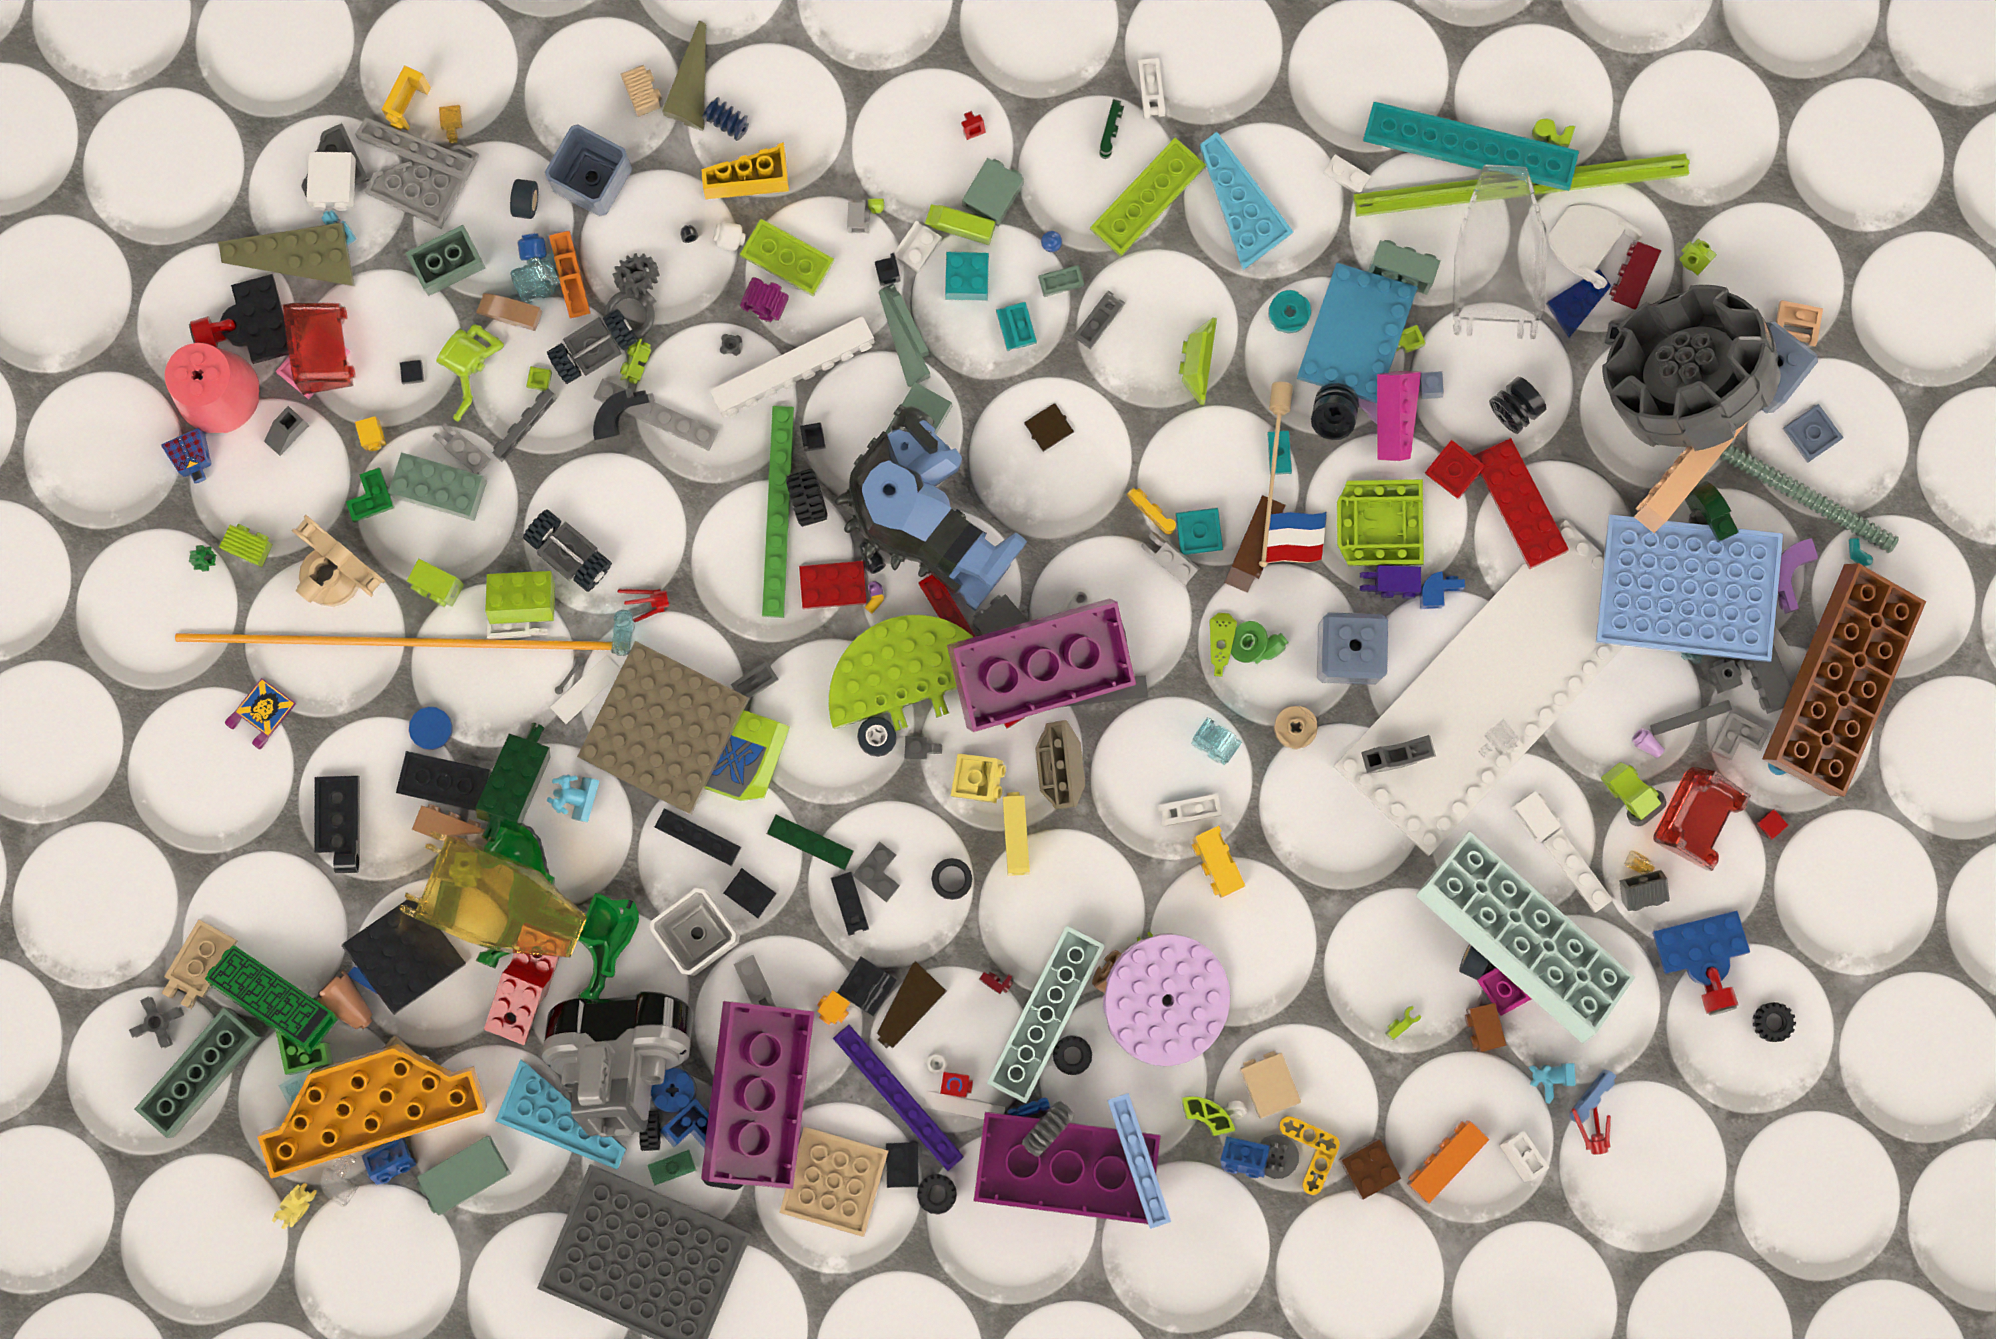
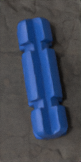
M1042 1098L1038 1102L1033 1101L1019 1106L1018 1109L1008 1110V1115L1027 1117L1038 1113L1039 1110L1049 1109L1050 1104L1047 1098Z

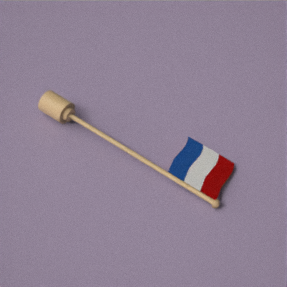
M1274 382L1271 387L1269 409L1273 414L1277 415L1262 560L1259 562L1261 567H1266L1268 563L1281 561L1316 562L1322 560L1327 512L1319 514L1293 512L1271 514L1281 416L1291 410L1293 385L1287 382Z

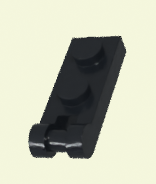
M852 872L832 877L831 882L848 936L854 935L859 930H869ZM858 916L860 921L852 924L850 918Z

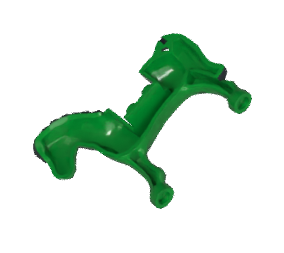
M523 823L518 832L500 827L495 842L489 841L479 852L478 860L485 869H493L503 863L513 862L514 880L509 892V918L497 943L492 948L480 952L475 961L496 969L499 959L511 953L512 945L525 922L544 930L568 935L581 942L589 950L593 958V974L587 988L579 992L577 1000L597 1007L599 995L605 988L606 978H613L615 976L616 960L630 943L637 928L639 911L635 902L629 899L611 900L606 896L595 893L582 925L580 924L581 921L572 915L565 914L564 917L560 916V913L557 912L558 910L547 906L554 888L555 877L550 875L547 868V860L539 836L533 828ZM618 907L623 908L624 911L622 915Z

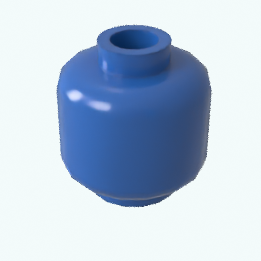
M538 233L521 235L522 239L517 242L519 258L522 261H527L528 265L541 263L540 259L545 258L547 255L544 238L539 236Z

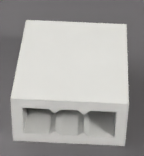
M309 152L306 201L313 209L326 210V208H334L335 210L345 211L347 208H354L356 159L352 153Z

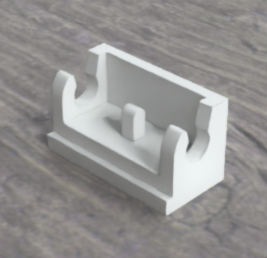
M1525 1131L1514 1134L1511 1139L1499 1145L1524 1182L1534 1180L1549 1169V1166Z

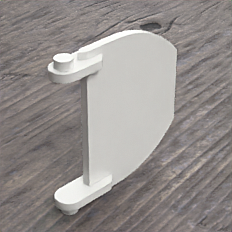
M1573 205L1568 207L1550 231L1548 240L1553 253L1566 268L1593 283L1595 288L1601 289L1607 285V280L1597 274L1595 270L1622 233L1634 240H1639L1642 237V229L1638 226H1632L1626 220L1604 208L1592 205Z

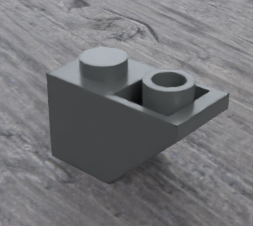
M287 406L273 421L264 442L281 456L307 429L309 424Z

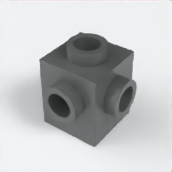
M1725 659L1713 663L1714 667L1708 670L1709 682L1712 686H1715L1718 694L1743 684L1740 678L1742 675L1740 667L1733 660L1726 662Z

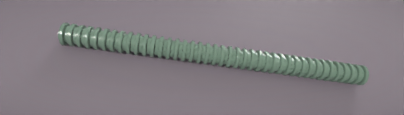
M1732 443L1721 454V460H1727V463H1732L1735 468L1738 466L1740 471L1745 470V473H1750L1751 477L1756 476L1758 481L1763 480L1762 483H1768V486H1773L1776 491L1779 489L1781 494L1786 493V496H1791L1792 500L1797 499L1799 504L1804 503L1803 506H1809V509H1814L1817 514L1820 512L1822 517L1827 516V519H1832L1833 523L1838 522L1840 527L1845 526L1846 530L1850 529L1851 533H1857L1858 537L1863 536L1862 539H1868V542H1873L1876 547L1879 545L1881 550L1886 549V552L1890 553L1896 547L1899 541L1898 536H1892L1891 532L1886 533L1887 530H1881V527H1876L1873 522L1870 524L1868 519L1863 520V517H1858L1855 512L1852 514L1850 509L1845 510L1844 506L1840 507L1839 503H1833L1832 499L1827 500V496L1822 497V494H1817L1814 489L1811 491L1809 486L1804 487L1803 483L1799 484L1798 480H1792L1791 476L1786 477L1785 473L1781 474L1780 470H1774L1775 467L1773 466L1770 468L1768 463L1763 464V461H1758L1757 457L1754 456L1752 458L1750 453L1745 454L1744 450L1740 451L1739 447H1733Z

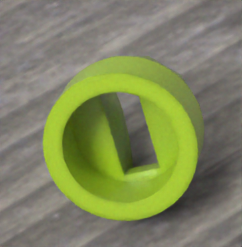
M884 199L867 200L868 209L871 213L879 214L884 210Z

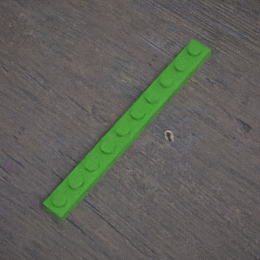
M772 406L762 617L784 618L790 495L786 484V477L791 474L794 407Z

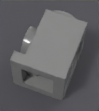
M854 200L853 202H848V233H869V223L865 222H869L870 211L866 210L865 201Z

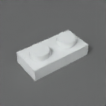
M1334 155L1323 173L1355 194L1361 193L1371 177L1337 155Z

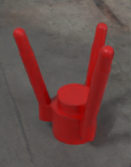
M617 590L618 593L650 594L648 598L624 601L625 605L651 602L652 608L656 607V609L634 618L633 622L665 612L664 608L669 607L666 590Z
M1597 1106L1593 1108L1596 1134H1592L1589 1140L1576 1109L1572 1108L1575 1121L1585 1141L1586 1150H1590L1591 1154L1594 1155L1607 1153L1609 1151L1608 1148L1611 1147V1116L1607 1115L1604 1137V1134L1600 1131Z

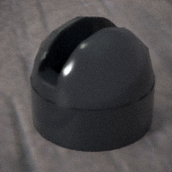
M685 225L681 228L680 235L684 243H691L698 239L699 236L694 226Z

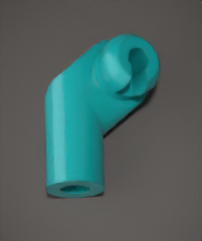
M1849 539L1851 560L1863 566H1870L1873 563V557L1860 549V539Z

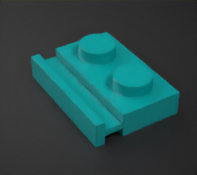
M1026 302L1007 306L1003 309H996L1007 351L1037 344Z

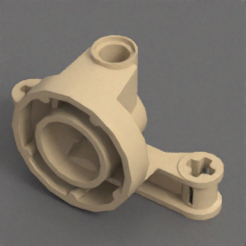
M306 514L300 525L296 529L293 528L291 530L315 549L306 556L300 566V584L295 590L308 602L314 601L322 606L335 607L348 602L355 596L359 588L372 597L375 589L385 582L381 576L366 566ZM329 563H334L338 567L336 570H333V576L329 580L324 581L322 586L319 585L317 577L320 568L324 565H329Z

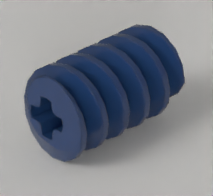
M717 97L709 103L702 118H706L709 123L713 122L715 127H720L722 132L727 131L728 136H734V139L739 141L748 130L749 123H746L748 116L745 115L740 119L741 111L733 114L734 107L731 106L726 109V101L719 105L720 98Z

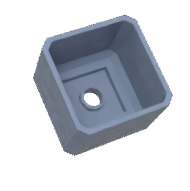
M577 124L571 126L545 170V175L554 193L598 216H603L610 210L631 173L632 166L625 148ZM590 173L598 175V179L593 183L586 180Z
M1775 321L1766 323L1775 340L1778 358L1782 361L1781 367H1778L1781 376L1769 407L1762 409L1765 413H1774L1785 404L1818 363V357L1815 352Z
M1328 612L1318 624L1317 678L1322 683L1376 685L1387 674L1388 619L1383 614ZM1351 640H1358L1361 643L1359 651L1351 650L1349 646Z

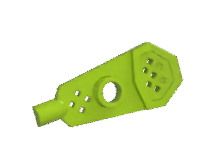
M1218 612L1209 620L1211 663L1215 666L1214 676L1223 677V667L1228 665L1237 621L1229 613ZM1218 641H1223L1225 643V647L1223 649L1217 647Z

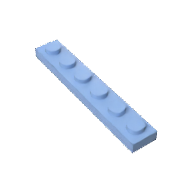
M1129 1093L1107 1100L1150 1229L1171 1222Z

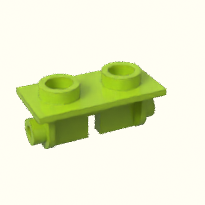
M638 339V342L628 347L627 354H629L627 362H624L621 366L620 373L622 376L620 380L629 378L628 382L635 385L637 381H640L645 367L638 365V362L646 364L651 352L650 344L643 342L641 345L642 339Z

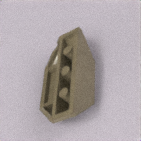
M1067 720L1046 723L1045 730L1035 747L1040 792L1053 804L1055 809L1076 807L1085 787L1081 742Z

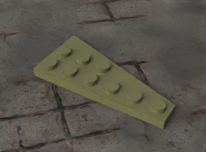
M344 223L218 242L221 262L225 264L355 286Z

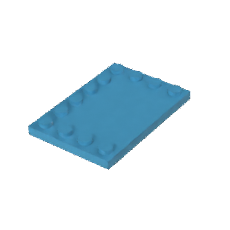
M1336 263L1297 379L1321 387L1330 383H1341L1352 388L1358 398L1377 403V374L1390 371L1418 287Z

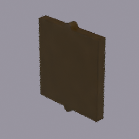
M1056 403L1024 422L1032 435L1031 439L1036 441L1042 452L1074 433L1066 420L1067 416L1061 413Z

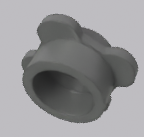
M722 335L720 352L723 355L730 353L738 356L741 352L739 346L742 338L739 335Z

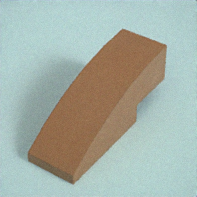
M483 293L476 313L516 327L518 325L536 331L542 310L540 307L521 301Z

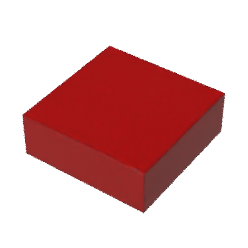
M1772 809L1756 823L1770 840L1774 839L1789 826L1775 809Z

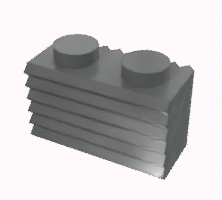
M1662 870L1619 880L1621 900L1628 911H1639L1644 907L1659 906L1665 903V901H1670L1668 880Z

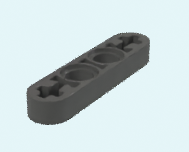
M1726 700L1650 725L1653 736L1732 711L1733 709L1730 701Z

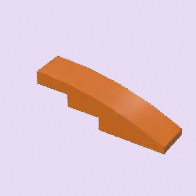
M570 230L549 235L570 319L591 314Z

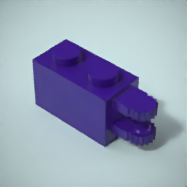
M1378 566L1375 572H1360V578L1375 579V585H1360L1359 591L1375 592V594L1381 595V598H1394V595H1402L1404 599H1414L1415 596L1421 593V567Z

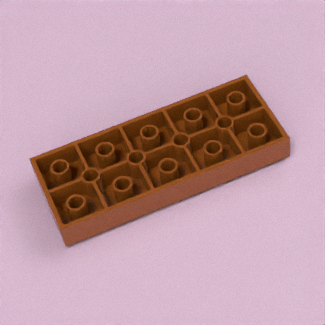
M1859 563L1844 564L1762 760L1830 796L1845 797L1926 601Z

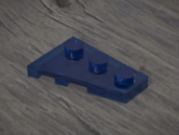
M1600 269L1595 271L1597 274L1601 275L1606 279V277ZM1583 279L1547 301V307L1568 338L1572 336L1610 289L1611 285L1607 280V285L1604 288L1597 289L1593 283Z

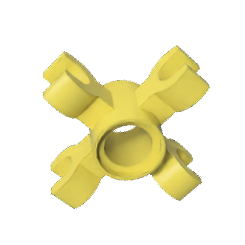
M306 1183L302 1184L301 1187L296 1185L280 1204L279 1208L281 1210L275 1213L272 1222L280 1219L281 1221L284 1220L282 1229L287 1228L288 1225L293 1227L305 1214L310 1205L307 1202L314 1199L317 1191L314 1190L312 1193L305 1192L308 1185Z

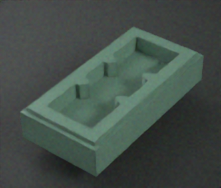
M1079 265L1038 276L1043 297L1081 288L1085 285Z

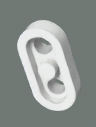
M1085 588L1074 589L1058 613L1090 604V592ZM1078 596H1082L1084 598V602L1078 603L1076 601V598Z

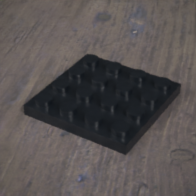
M415 895L341 945L393 1015L466 965V962Z

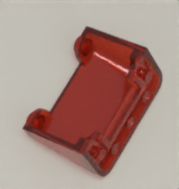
M340 303L284 304L283 313L291 372L294 383L301 393L306 395L354 386L353 378H356L354 366H350L347 361L342 324L345 322L344 319H348L346 307H342Z
M1691 767L1685 772L1653 835L1654 842L1701 868L1713 872L1718 864L1719 854L1712 848L1730 812L1738 813L1744 810L1751 795L1714 770Z

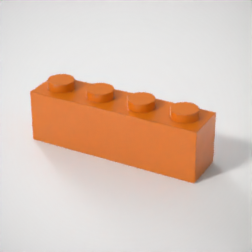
M1461 1121L1453 1129L1455 1131L1454 1135L1450 1139L1446 1137L1438 1145L1440 1149L1435 1155L1431 1153L1423 1161L1425 1165L1420 1171L1416 1169L1408 1177L1410 1181L1407 1185L1426 1203L1430 1204L1489 1141L1471 1121H1466L1465 1123Z

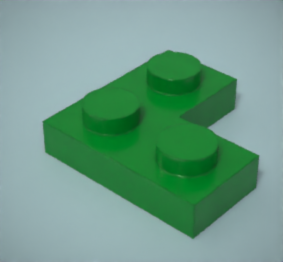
M380 467L359 474L366 494L346 501L354 523L395 508Z

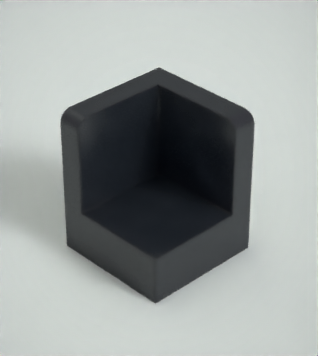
M890 253L891 258L875 261L880 286L901 282L894 253Z
M821 423L800 426L805 452L826 448Z

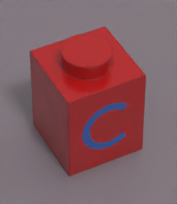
M943 1072L940 1094L966 1097L967 1093L971 1094L973 1080H969L970 1075Z

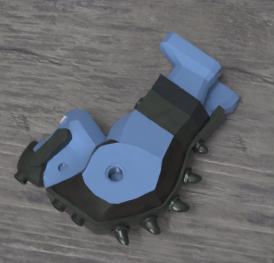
M900 404L893 413L896 418L890 426L891 432L887 434L883 431L878 438L874 437L867 446L868 451L864 455L860 454L854 462L855 467L851 471L849 478V489L835 500L836 505L848 504L849 507L852 506L854 514L846 523L844 531L846 533L854 530L861 531L862 535L866 538L864 549L866 558H871L876 550H882L890 554L893 570H897L900 563L904 562L905 559L918 562L920 564L919 577L932 574L952 593L956 594L959 592L964 597L967 606L976 611L1009 569L1012 561L1026 545L1027 540L1014 533L994 546L985 539L986 532L965 519L966 515L960 510L956 509L954 511L950 507L949 499L945 492L936 486L958 472L962 457L956 448L945 444L934 433L935 428L933 424L935 421L929 415L912 406L905 407Z

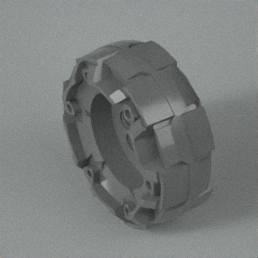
M1690 285L1687 291L1667 296L1653 304L1645 302L1618 326L1620 333L1610 348L1607 362L1602 365L1603 380L1611 402L1633 435L1652 447L1656 445L1670 447L1692 446L1695 451L1711 448L1734 438L1738 428L1748 422L1764 407H1769L1777 392L1781 376L1777 365L1778 352L1769 326L1759 310L1741 297L1730 293L1727 287L1717 285Z

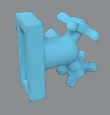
M562 775L559 778L552 779V784L559 783L562 789H555L553 791V795L558 797V799L554 798L553 800L551 797H548L547 802L551 804L557 813L562 812L563 814L568 813V810L563 807L565 803L574 805L571 819L588 822L599 780L583 777L580 789L570 786V781L578 780L576 775Z
M1561 1063V1066L1553 1067L1543 1065L1541 1069H1538L1536 1066L1529 1067L1530 1071L1533 1072V1080L1530 1082V1085L1536 1087L1539 1082L1543 1083L1545 1087V1102L1548 1104L1554 1098L1553 1084L1576 1086L1574 1063Z

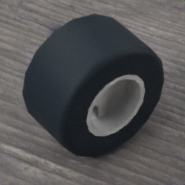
M875 716L868 718L861 724L857 734L860 747L870 756H884L892 751L896 744L895 728L890 721L883 717Z

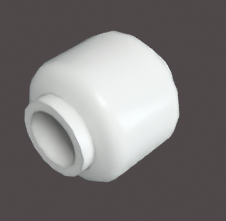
M723 221L720 225H716L713 241H716V245L719 248L735 251L739 245L743 246L746 234L742 233L741 225Z

